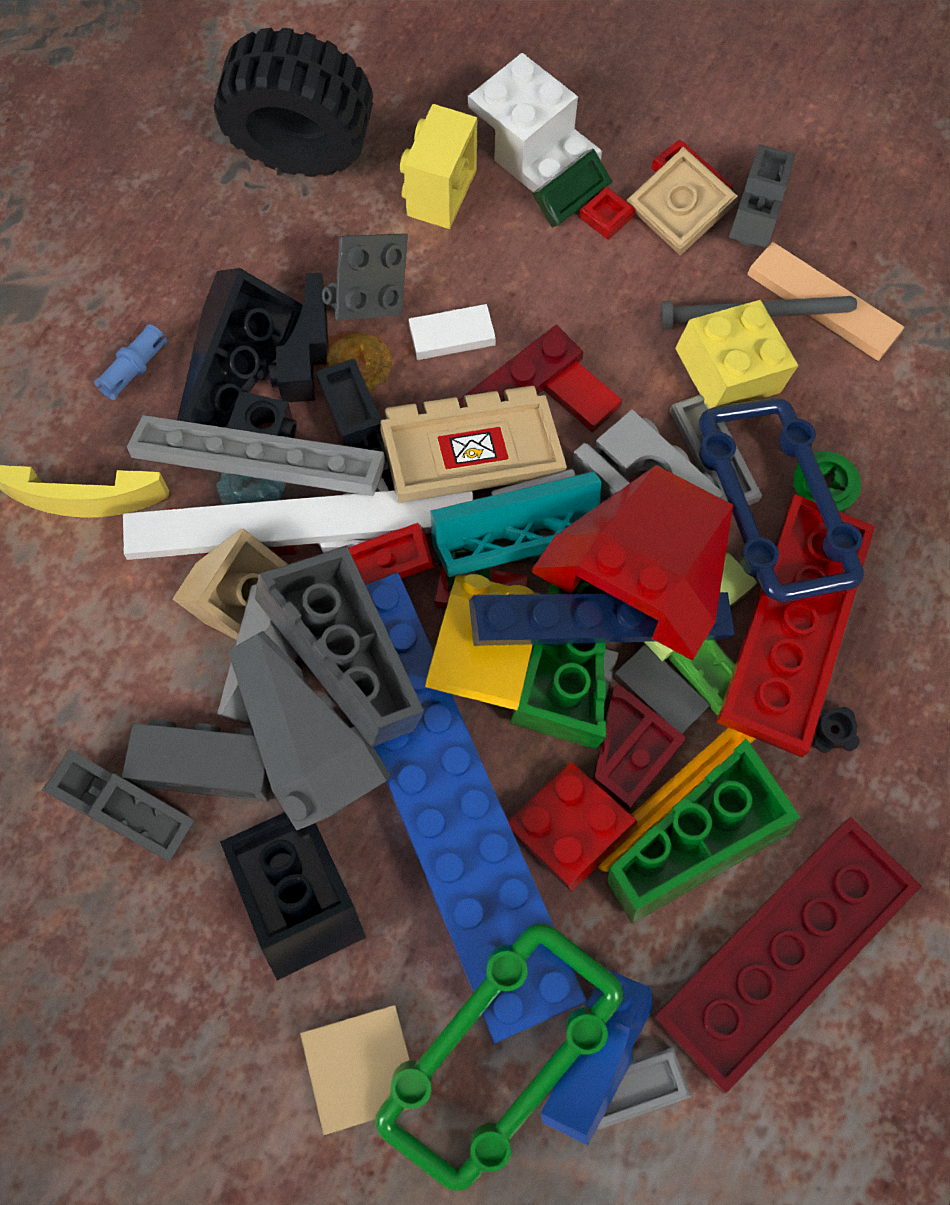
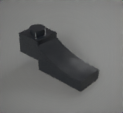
M322 273L306 274L305 297L298 322L284 346H276V362L269 364L272 388L279 387L282 401H315L314 365L330 364L327 304L322 300V290L325 288Z

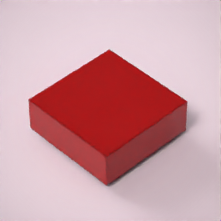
M606 186L581 208L579 218L609 240L634 217L635 208Z

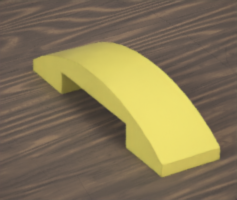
M0 465V490L26 506L51 514L70 517L115 516L142 510L167 499L169 496V489L160 472L117 470L115 486L43 483L32 467Z

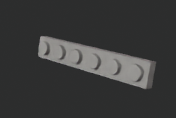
M144 415L127 445L131 458L374 496L386 464L384 452Z

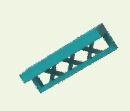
M594 471L430 510L432 545L448 577L543 554L558 533L600 505L601 480ZM543 528L556 531L555 535L547 537L533 534L535 530ZM503 538L515 541L514 545L500 547L492 543L494 540ZM462 548L474 551L471 556L455 560L450 551Z

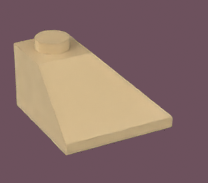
M239 529L195 563L172 600L203 623L237 640L250 590L253 585H257L258 574L288 564L248 531Z

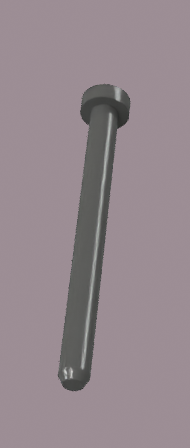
M852 296L761 301L770 317L849 313L857 308V299ZM671 300L661 301V329H672L673 323L689 322L693 318L750 302L673 306Z

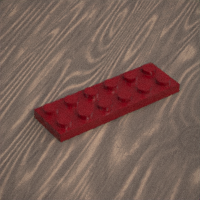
M849 817L652 1018L722 1093L726 1094L922 886L855 820Z

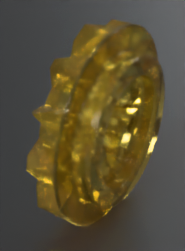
M365 333L350 334L341 338L332 346L328 353L327 367L354 358L358 362V358L363 353L366 365L368 366L362 368L361 374L368 390L373 392L375 386L380 383L386 384L387 376L390 370H392V356L387 345L376 336Z

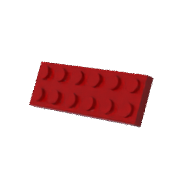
M796 494L788 504L775 543L779 550V559L774 570L779 583L786 584L845 573L842 563L830 560L823 550L822 543L827 533V528L816 503ZM839 512L843 522L855 526L862 535V545L857 554L864 566L875 526ZM857 587L851 590L788 602H778L771 599L761 588L716 722L803 758L809 753Z

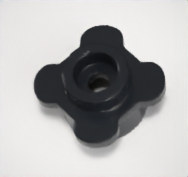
M847 707L835 708L827 712L821 709L816 726L817 738L814 740L816 749L822 753H828L834 748H843L846 751L856 749L860 740L856 735L857 723L854 712ZM832 726L838 728L839 732L837 734L831 731Z

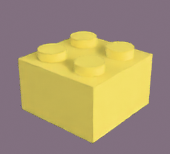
M432 104L426 118H421L418 121L414 135L415 142L412 148H406L401 158L400 172L404 173L405 180L402 188V198L406 199L407 216L450 229L477 170V117Z
M761 300L690 319L675 348L697 390L704 397L707 408L755 401L779 394L798 368L796 360Z

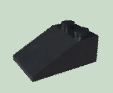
M284 812L220 841L261 950L277 981L366 938L355 907L316 823L296 831L289 817Z

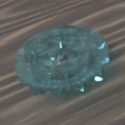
M221 472V480L216 483L221 502L224 505L277 501L284 492L285 482L257 478L258 484L250 483L247 487H244L243 481L250 482L254 477Z

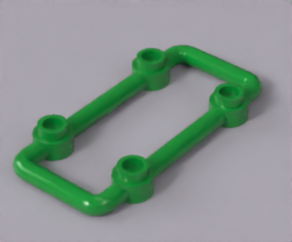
M537 923L531 925L522 932L513 945L504 944L490 952L487 958L486 978L418 1061L403 1062L395 1069L391 1081V1094L380 1106L376 1114L375 1125L378 1134L383 1140L439 1184L451 1191L466 1190L478 1180L484 1171H498L507 1165L511 1157V1138L580 1054H594L604 1047L608 1037L606 1023L617 1011L623 1000L621 982L596 960L548 924ZM542 944L601 990L603 994L592 1008L582 1007L574 1010L569 1015L566 1021V1040L497 1123H485L475 1129L471 1136V1155L459 1169H455L395 1120L405 1108H419L428 1101L432 1089V1075L501 991H513L522 986L528 972L526 960L537 946Z

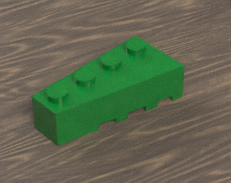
M581 579L572 594H605V591ZM550 582L546 594H570ZM606 643L533 644L518 710H513L510 724L596 750L606 738V721H604V700L606 699L604 655L606 653Z
M745 739L721 765L718 764L705 777V780L687 797L685 796L657 826H653L610 867L607 883L633 924L791 834L800 819V815L749 741Z

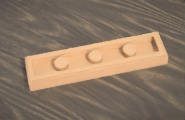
M773 241L749 268L747 274L749 277L784 300L840 296L856 298L857 308L852 312L809 316L878 362L905 328Z

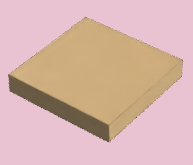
M683 147L627 199V203L635 208L634 213L681 256L738 203V196Z
M396 1005L300 1033L323 1135L375 1120L380 1106L391 1094V1081L395 1069L403 1062L410 1061Z

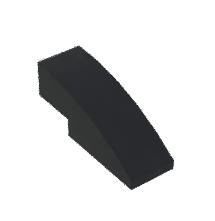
M355 358L316 371L317 379L342 446L384 452L386 464L381 478H383L387 487L393 486L380 430L381 418Z

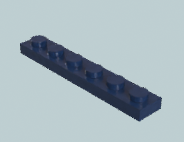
M720 592L716 621L706 640H727L735 635L728 592ZM611 594L474 595L469 600L474 646L657 642L652 639L658 620Z

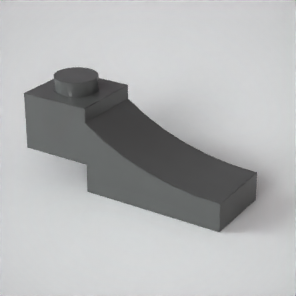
M759 144L729 236L730 238L737 239L741 244L749 247H768L796 154Z
M71 749L67 750L42 789L43 792L169 862L195 821Z

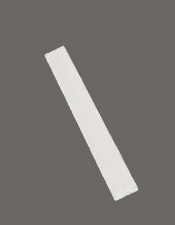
M395 491L375 492L374 496L348 494L123 514L124 555L127 560L209 553L239 529L248 531L267 548L376 538L415 523H419L424 528L425 534L431 533L430 510L472 501L473 494L472 491L398 503Z

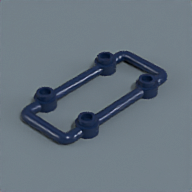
M767 398L705 410L699 419V428L703 436L699 457L707 469L717 472L729 503L733 504L732 513L745 544L740 556V564L745 573L751 577L758 578L764 593L778 602H788L856 588L864 577L863 565L857 554L862 545V535L855 526L842 520L811 449L816 437V431L812 424L806 420L798 419L792 405L782 398ZM771 414L779 416L783 425L778 438L780 448L787 456L797 458L827 528V533L822 543L823 550L830 560L842 563L845 573L786 584L779 583L774 570L779 559V550L771 540L761 537L731 462L736 451V443L728 434L719 432L717 423Z

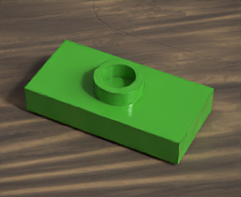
M705 640L693 661L675 651L671 653L668 659L695 691L711 705L710 708L718 716L735 663L715 640Z

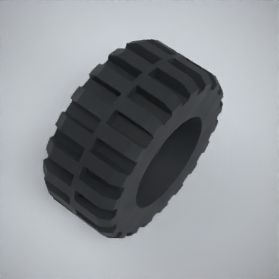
M264 28L259 30L257 34L254 32L246 34L230 47L214 99V113L224 136H229L230 143L237 149H243L245 155L252 160L258 159L264 162L266 167L271 169L276 167L292 175L303 173L306 177H315L317 174L322 173L324 176L333 175L337 170L341 172L348 168L360 156L372 111L373 92L363 69L356 67L355 60L347 52L344 54L339 52L337 45L328 40L322 42L316 39V35L304 32L303 35L294 33V29L281 28L279 31H273L272 28Z

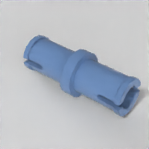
M147 324L144 330L127 348L121 347L115 354L117 359L94 381L95 386L100 387L99 391L107 398L115 400L118 394L135 376L141 377L147 370L146 364L168 343L167 338L162 337L164 334L155 326Z

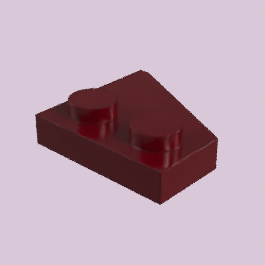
M617 684L611 694L606 718V738L600 745L593 781L627 810H630L682 746L687 737L620 684Z

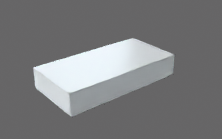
M487 304L408 319L417 360L495 346L496 337Z

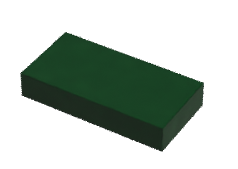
M593 148L579 156L534 191L532 195L551 227H555L574 214L606 186L608 187L613 183Z

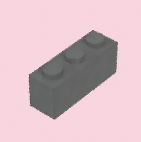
M149 719L148 725L132 724L122 778L138 788L268 802L271 785L253 729L241 728L238 734L223 733L220 727L203 723L194 724L193 729L176 728V723L164 719Z

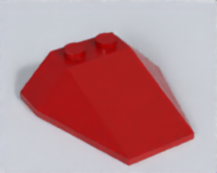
M655 465L558 533L534 565L532 573L572 594L580 580L583 579L658 620L652 639L693 661L716 621L733 504Z

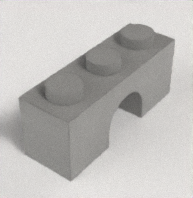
M633 410L629 411L596 440L594 450L628 481L636 475L644 474L657 465L721 499L724 496L719 484L712 476L707 473H701L689 461L687 454L680 447L667 442L659 434L653 422L647 418H641Z

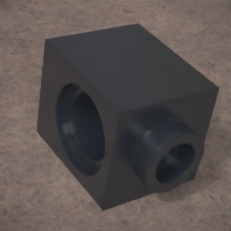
M240 391L227 428L295 438L297 421L292 418L289 402ZM263 423H273L270 427L265 429L257 428L259 425Z

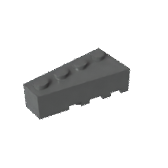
M348 547L339 548L258 574L255 600L370 747L413 732L424 713V709Z

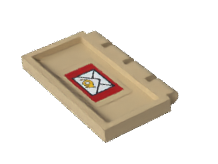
M532 385L504 390L505 401L503 402L500 400L498 391L464 396V408H460L457 397L423 402L424 414H418L415 403L386 408V420H381L380 430L398 503L523 483L566 471L567 465L546 395L537 396L536 389Z

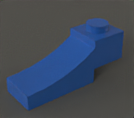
M611 970L608 971L621 982L623 1000L617 1011L606 1023L608 1032L606 1044L597 1053L590 1055L580 1054L554 1086L550 1097L541 1111L544 1124L586 1145H589L633 1060L632 1048L653 1009L651 987ZM595 987L585 1007L592 1008L603 992Z

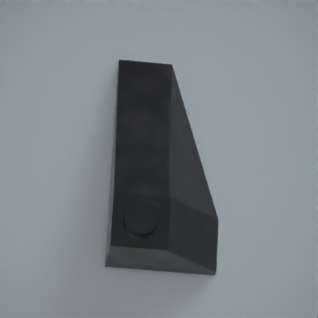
M241 268L217 271L202 309L177 421L225 428L231 418L239 392L249 393L258 381H262L269 373V364L273 363L276 359V346H284L290 338L298 322L303 304Z

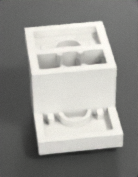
M523 53L518 55L468 96V108L495 129L494 161L532 192L540 188L587 150L594 148L601 160L602 150L574 129L578 96Z

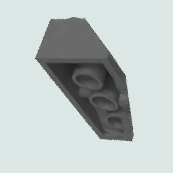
M264 631L228 650L272 791L296 831L330 817L391 778L375 748L370 747L355 726L350 728L332 710L336 704L325 693L319 697L302 680V670Z

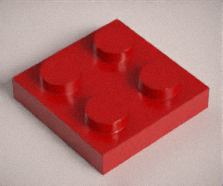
M572 762L508 820L514 837L570 892L638 829L637 820Z

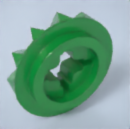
M830 451L814 452L823 476L827 477L829 472L833 474L830 485L832 488H829L838 510L845 512L860 494L861 479L858 470L851 461L838 453ZM798 463L794 470L791 486L795 487L797 495L815 502Z

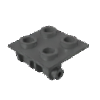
M408 234L339 236L337 283H330L322 290L323 302L335 308L336 321L402 315Z

